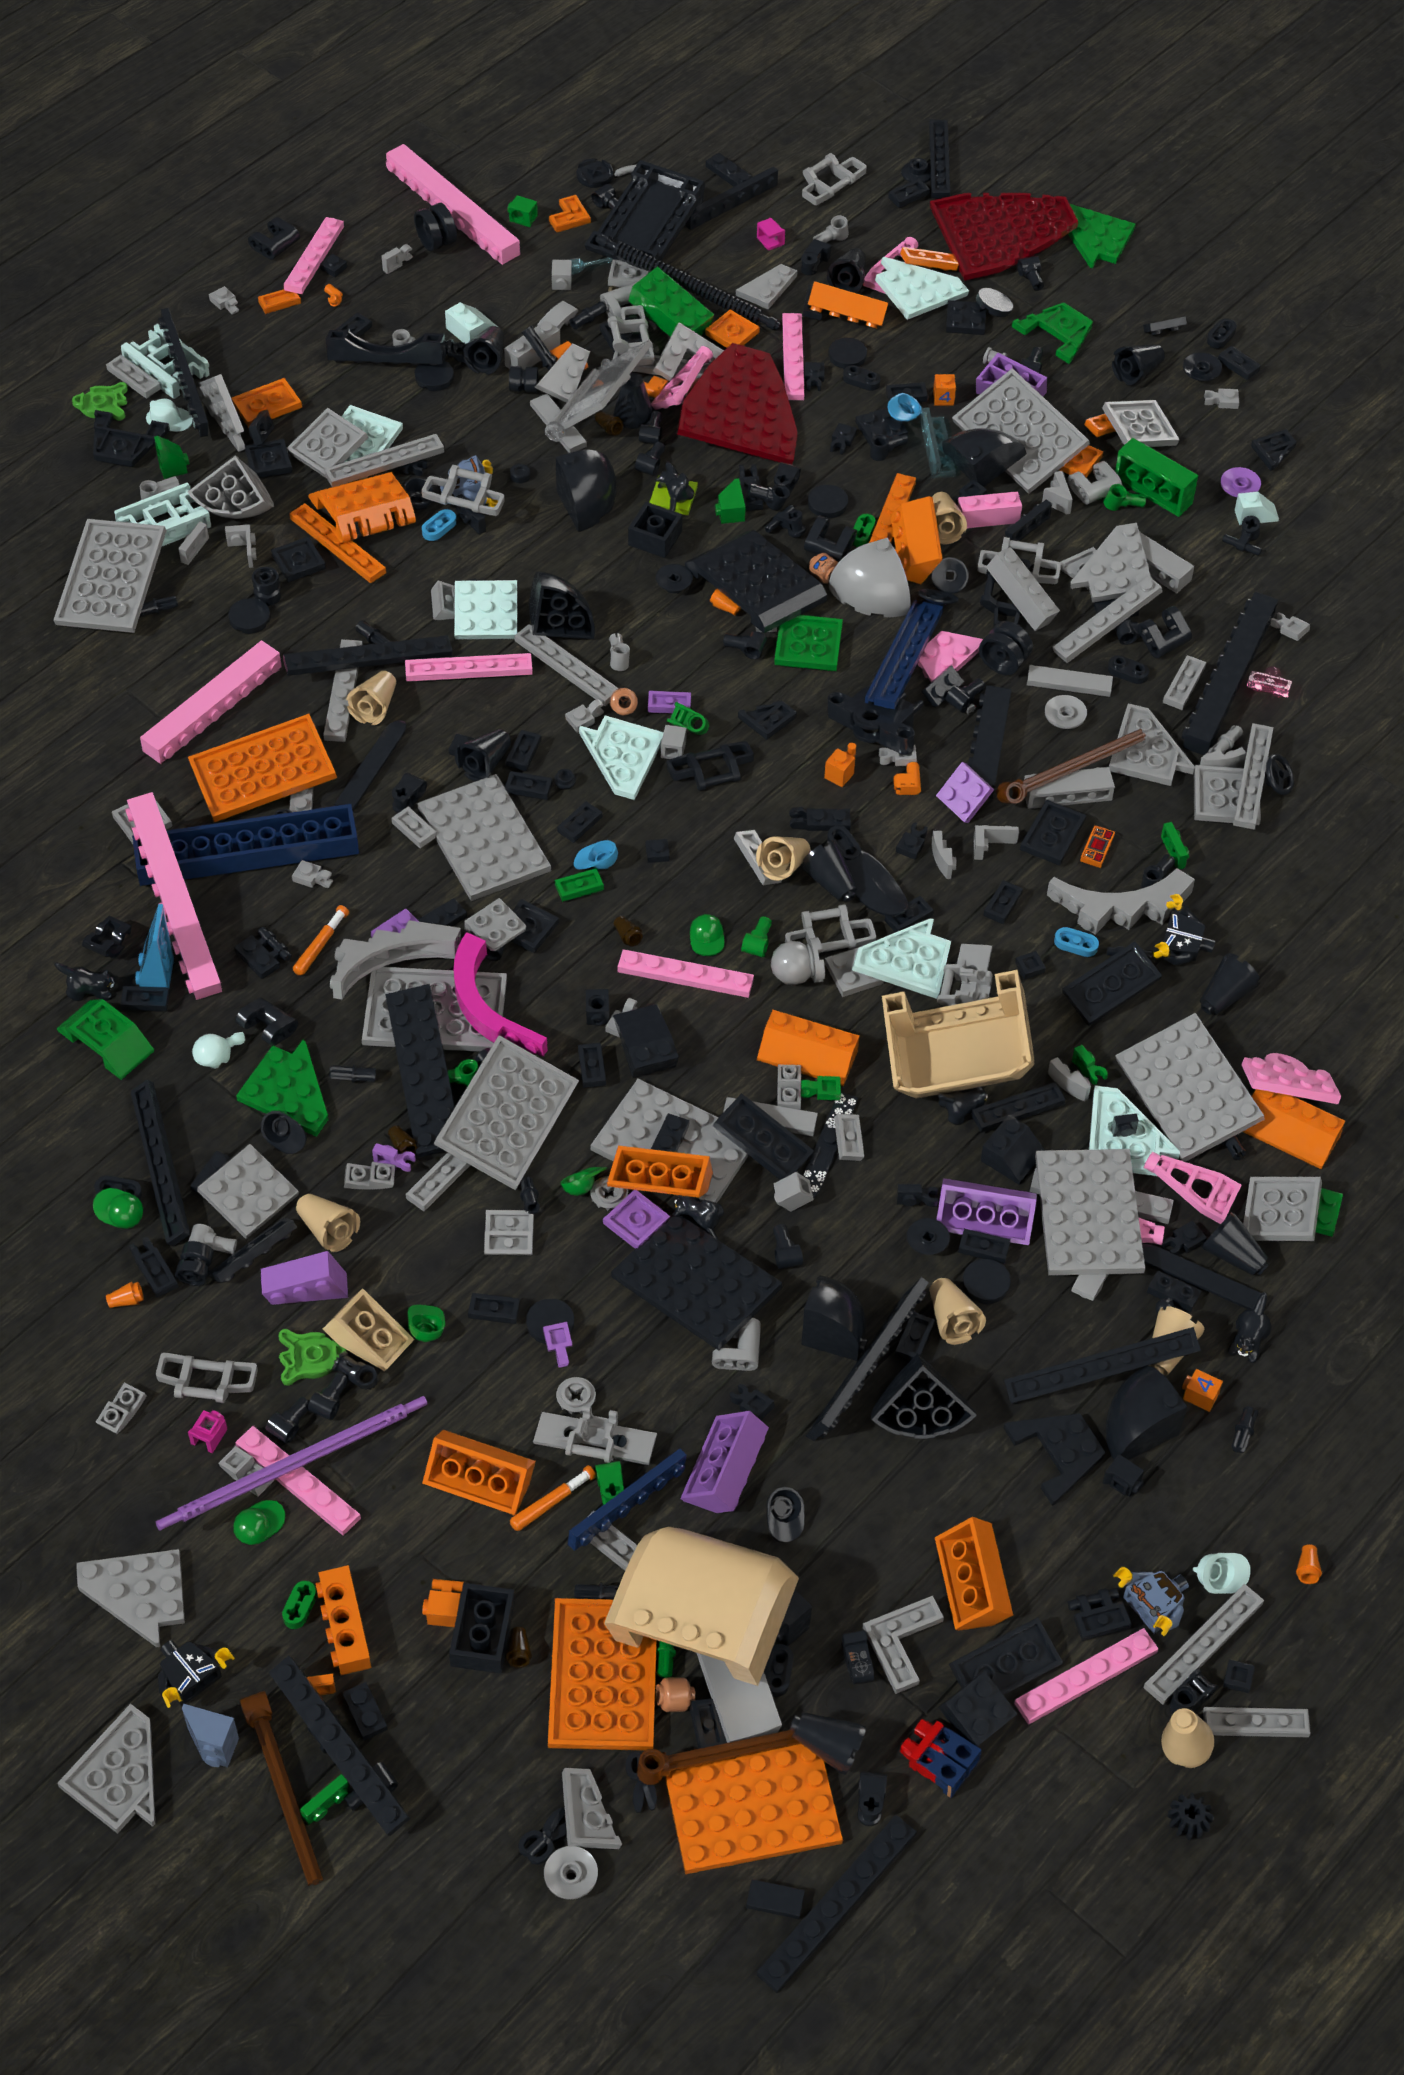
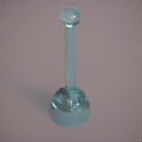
M609 257L583 262L579 258L569 259L572 260V274L580 273L584 266L605 262L612 263V258Z

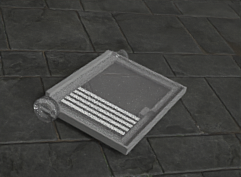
M648 339L611 361L603 359L601 367L592 369L554 420L546 426L545 433L547 437L556 442L561 441L565 436V429L602 410L619 387L627 383L631 377L629 374L653 343Z

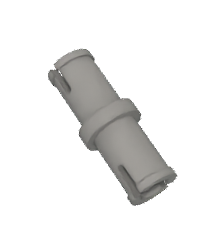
M1233 725L1226 734H1222L1218 738V742L1209 749V752L1212 753L1220 749L1224 754L1226 751L1231 750L1234 747V743L1243 735L1241 727Z

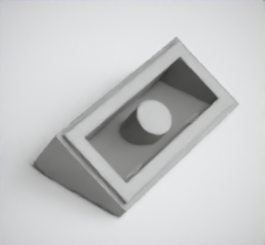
M437 581L431 589L433 619H455V586Z

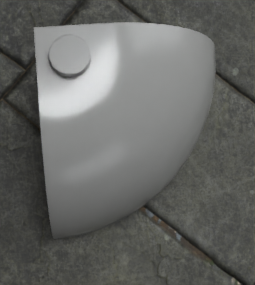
M236 455L188 491L189 495L204 509L225 518L243 519L254 517L274 507V503L258 475Z
M888 538L854 549L838 562L831 573L829 590L841 603H847L855 607V611L870 616L871 613L884 614V617L907 615L910 609L908 581L901 560Z

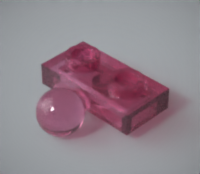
M1270 666L1264 673L1251 670L1247 687L1258 692L1272 693L1277 697H1288L1292 681L1280 678L1281 671L1279 668Z

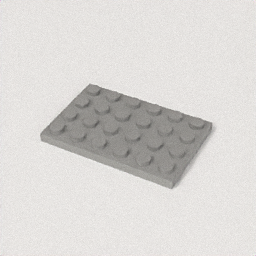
M1013 368L952 417L953 422L963 431L975 428L994 429L1011 435L1024 445L1027 454L1005 472L1028 494L1090 444L1089 440Z
M87 519L54 617L55 624L134 633L167 531L165 526Z
M497 774L418 803L421 815L425 822L436 831L435 839L471 901L551 871L550 863Z
M381 967L371 972L362 1045L395 1047L385 994L430 984L444 1050L480 1052L485 1048L491 1049L494 1043L474 1029L462 1013L455 993L453 970ZM477 972L475 984L480 996L493 1011L503 1017L507 973Z
M1196 1013L1115 1055L1117 1062L1166 1138L1180 1151L1179 1158L1183 1162L1265 1120L1264 1114Z
M499 1035L437 1136L434 1145L516 1190L579 1080Z
M637 1079L591 1144V1151L614 1161L618 1145L651 1149L668 1113L690 1120L688 1130L677 1153L710 1156L713 1171L708 1192L699 1199L700 1201L705 1199L717 1203L749 1155L713 1127L718 1117Z
M1130 1149L1036 1151L1035 1158L1048 1275L1144 1273L1145 1263Z

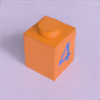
M935 374L933 388L934 406L954 405L956 391L955 375Z
M1196 1369L1193 1376L1188 1375L1182 1386V1389L1185 1390L1183 1400L1210 1412L1220 1393L1223 1381Z

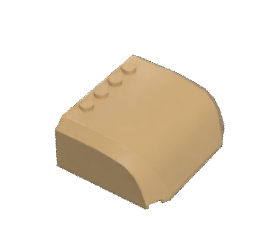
M1018 970L995 974L998 997L912 1013L905 992L882 996L894 1089L917 1099L1022 1078L1034 1066V1053L1025 993Z
M665 1527L648 1533L638 1543L604 1624L615 1641L639 1648L643 1637L646 1636L724 1661L734 1679L758 1686L799 1578L778 1557L689 1530Z

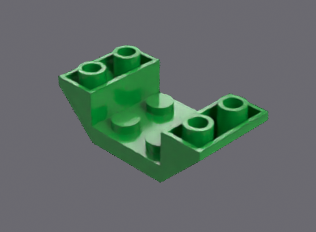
M103 999L88 1001L57 1028V1031L72 1043L79 1039L103 1057L105 1068L120 1080L154 1052L153 1047L135 1023Z

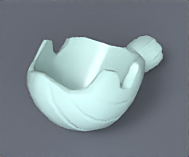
M234 1033L226 1039L216 1034L201 1036L195 1042L192 1049L194 1060L200 1065L214 1069L218 1068L221 1063L229 1061L231 1047L244 1043V1033Z

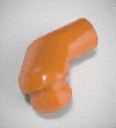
M327 284L324 291L330 295L328 302L331 306L336 307L341 304L343 294L331 284Z

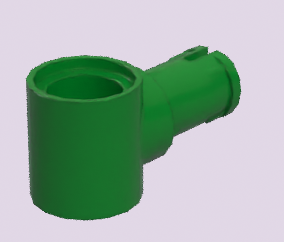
M1114 484L1110 487L1103 503L1107 509L1112 511L1119 510L1121 506L1126 507L1127 505L1143 508L1146 503V496L1144 494L1129 493L1124 486Z
M760 917L755 930L745 934L741 947L742 952L762 958L765 956L769 942L767 933L772 923L769 918Z
M467 1059L462 1061L455 1069L448 1070L450 1084L457 1083L467 1088L479 1069L478 1063L473 1059Z

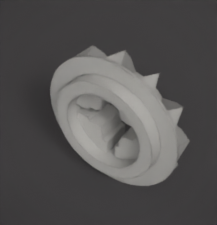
M609 1176L596 1180L590 1191L592 1202H595L598 1208L603 1207L607 1211L610 1208H615L628 1196V1189L607 1186ZM613 1191V1196L605 1198V1192Z
M573 1377L566 1379L559 1385L556 1397L562 1410L565 1409L570 1414L573 1412L582 1414L583 1405L592 1406L595 1402L596 1392L594 1386L588 1380ZM571 1393H574V1394H576V1395H577L578 1393H581V1394H580L581 1400H578V1399L571 1400V1399H572V1394H571Z

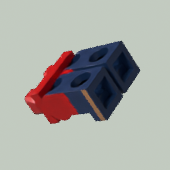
M921 1719L914 1730V1734L923 1740L920 1744H917L908 1737L901 1745L900 1752L910 1760V1768L915 1771L917 1770L922 1776L930 1779L943 1789L944 1794L952 1798L965 1781V1777L967 1778L979 1763L982 1750L952 1730L944 1727L939 1721H936L933 1725Z

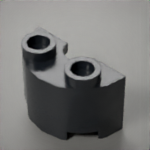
M108 916L97 925L95 933L92 932L84 938L82 946L104 957L114 959L125 948L122 943L126 934H131V925Z

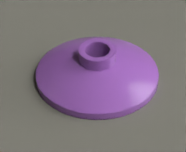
M1236 467L1223 473L1221 486L1228 494L1238 497V493L1258 492L1261 487V480L1252 470Z

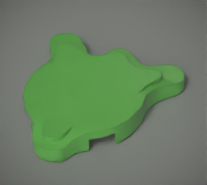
M120 382L113 386L90 387V392L85 395L83 392L75 395L72 398V404L88 417L95 418L94 412L99 410L113 413V419L121 421L125 418V412L120 406L127 404L124 394L128 391V386L125 382Z
M283 1329L278 1334L279 1341L289 1350L279 1355L280 1362L285 1366V1370L281 1374V1381L284 1385L289 1386L299 1379L323 1377L333 1370L334 1361L338 1360L336 1357L339 1358V1354L343 1353V1351L347 1352V1350L320 1332L296 1334L288 1329Z

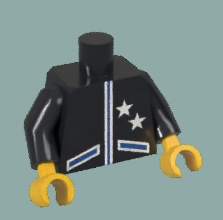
M1179 894L1170 895L1173 901L1167 902L1166 906L1169 909L1175 908V911L1171 913L1164 942L1155 945L1159 951L1154 953V957H1162L1164 960L1177 966L1195 961L1199 950L1212 953L1215 940L1203 937L1205 925L1183 904V899Z
M172 1640L166 1642L160 1649L166 1658L160 1662L162 1671L158 1674L159 1693L163 1697L167 1708L171 1707L170 1703L174 1700H177L182 1707L183 1704L189 1702L221 1678L222 1675L218 1664L225 1669L227 1667L225 1661L235 1659L229 1649L221 1648L218 1650L200 1644L195 1646L192 1642H186L178 1648Z

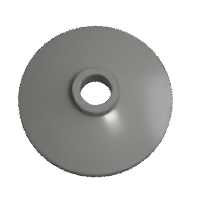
M1059 695L1047 702L1045 716L1056 727L1072 729L1080 726L1086 720L1087 709L1078 698L1070 695Z
M566 1846L556 1850L550 1855L544 1867V1879L547 1887L553 1894L563 1899H578L585 1896L593 1889L598 1878V1867L594 1857L585 1849L577 1846ZM574 1873L576 1877L573 1880H569L566 1875Z

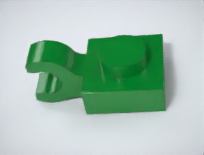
M1083 1045L1074 1048L1072 1062L1084 1077L1088 1076L1090 1082L1094 1085L1098 1082V1078L1095 1075L1102 1076L1104 1080L1107 1079V1070L1101 1066L1094 1065L1095 1058L1090 1051H1087Z
M817 1076V1081L802 1080L801 1097L809 1098L817 1094V1100H840V1077Z

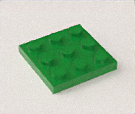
M799 615L780 625L774 665L837 671L843 619Z

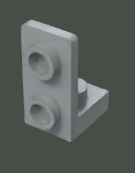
M250 525L225 526L227 546L247 545L249 568H253V560H257L256 547L252 548V545H256L255 533H251Z
M975 825L973 838L974 859L983 860L984 851H988V843L1016 844L1019 827Z

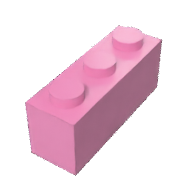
M1018 492L958 498V508L966 518L967 528L1015 524L1021 517L1022 504Z

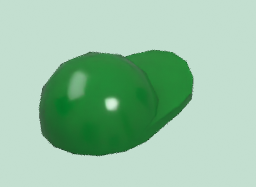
M699 915L692 921L690 926V942L692 950L696 954L712 956L720 953L724 948L723 927L720 920L713 915Z
M587 1168L567 1176L560 1184L564 1191L570 1195L581 1196L592 1189L595 1183V1175L608 1168Z
M108 1188L99 1192L93 1200L95 1215L99 1220L112 1226L129 1229L137 1225L142 1218V1203L138 1197L131 1193Z
M412 1305L408 1310L409 1330L418 1341H435L444 1331L445 1316L443 1311L434 1306Z
M265 1500L241 1511L236 1516L233 1524V1532L236 1538L248 1545L259 1544L270 1538L283 1527L285 1522L283 1506L277 1501Z

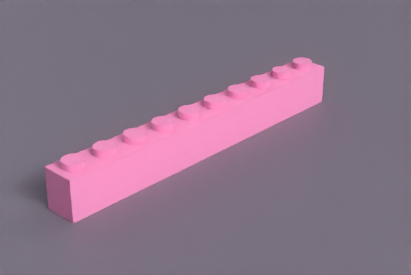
M402 144L386 153V166L390 172H393L429 204L434 205L442 202L450 211L456 227L462 230L471 240L475 241L481 249L487 251L493 259H496L503 265L520 255V243L514 235L406 145Z
M153 792L128 799L129 808L125 809L128 821L134 822L135 827L132 828L135 840H140L142 846L138 847L141 858L147 859L148 865H145L149 878L153 877L155 884H152L155 897L160 896L162 903L159 904L164 906L165 915L169 921L167 922L169 935H173L175 941L172 942L175 954L181 955L182 960L178 962L182 974L187 973L189 980L185 981L189 994L194 992L195 998L198 1000L222 992L221 983Z

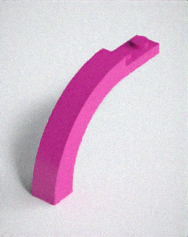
M466 932L458 946L454 959L455 993L465 1018L474 1029L493 1043L500 1035L526 1049L528 1052L544 1057L548 1051L547 1037L500 1016L480 996L475 979L478 968L487 955L486 941Z

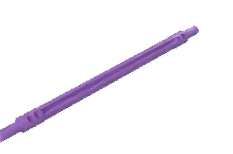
M422 1396L405 1405L399 1404L179 1507L177 1512L157 1520L156 1526L159 1530H162L181 1520L185 1522L406 1418L407 1414L426 1406L427 1400Z

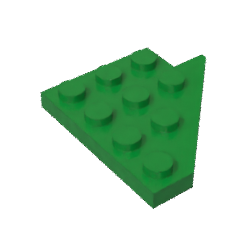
M1070 204L1078 220V227L1068 233L1088 266L1093 268L1098 259L1116 264L1135 230V223Z
M304 1040L301 1041L293 1054L272 1046L236 1095L237 1101L265 1114L274 1110L288 1113L303 1127L305 1132L317 1137L328 1121L326 1107L306 1041Z

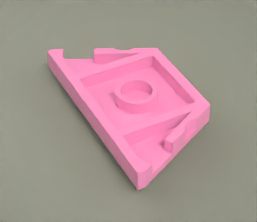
M941 631L927 643L917 664L923 669L924 676L932 682L951 665L956 672L959 671L979 653V645L983 639Z

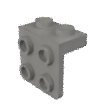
M500 898L465 920V934L468 932L485 940L486 946L491 951H496L526 930V925Z

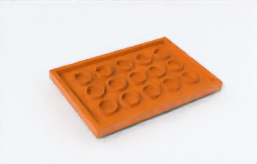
M310 714L188 757L214 822L337 778Z
M555 1598L548 1748L653 1749L657 1640L644 1636L639 1648L615 1641L604 1624L613 1600Z
M802 1744L670 1771L669 1776H665L685 1874L839 1845L843 1842L824 1761Z

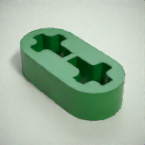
M862 514L858 517L853 528L857 530L853 546L860 547L869 543L875 529L876 520L873 515Z
M300 1581L294 1586L283 1609L284 1624L290 1629H298L305 1624L316 1601V1589L310 1581ZM306 1590H309L310 1595H305L301 1602L300 1592L304 1593ZM299 1608V1618L295 1617L293 1620H290L289 1614L294 1615L296 1609Z

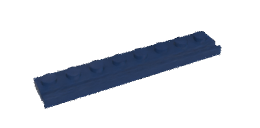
M914 600L865 696V703L870 701L874 702V705L895 709L943 613V606L927 602L920 604L917 603V600Z

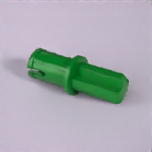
M659 1641V1648L656 1649V1655H658L657 1676L664 1679L672 1676L673 1657L676 1655L674 1645Z

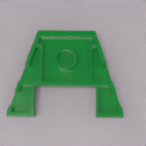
M1063 302L1044 309L1040 314L1034 315L1032 313L1027 315L1026 319L1021 321L1019 319L1014 320L1012 328L1026 335L1037 326L1041 327L1065 343L1056 350V356L1070 364L1091 330L1093 321Z

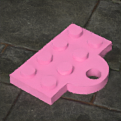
M1279 1053L1268 1054L1264 1060L1257 1057L1253 1059L1244 1057L1242 1067L1251 1087L1254 1089L1339 1104L1341 1095L1330 1073L1324 1070H1309L1299 1060Z

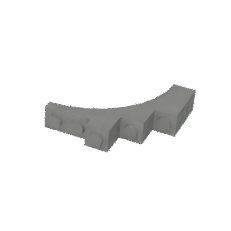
M1176 868L1166 878L1151 886L1122 893H1101L1084 890L1053 877L1048 885L1047 896L1054 902H1058L1066 907L1070 912L1079 916L1077 924L1096 935L1110 919L1129 930L1143 914L1163 925L1173 910L1166 906L1167 902L1173 901L1170 895L1179 894L1184 902L1192 893L1195 879Z
M409 920L405 929L402 928L400 933L376 929L373 937L369 938L368 942L343 939L340 947H337L335 951V960H338L337 972L330 979L333 998L343 999L348 990L359 979L374 970L392 963L417 958L438 957L455 959L461 942V928Z

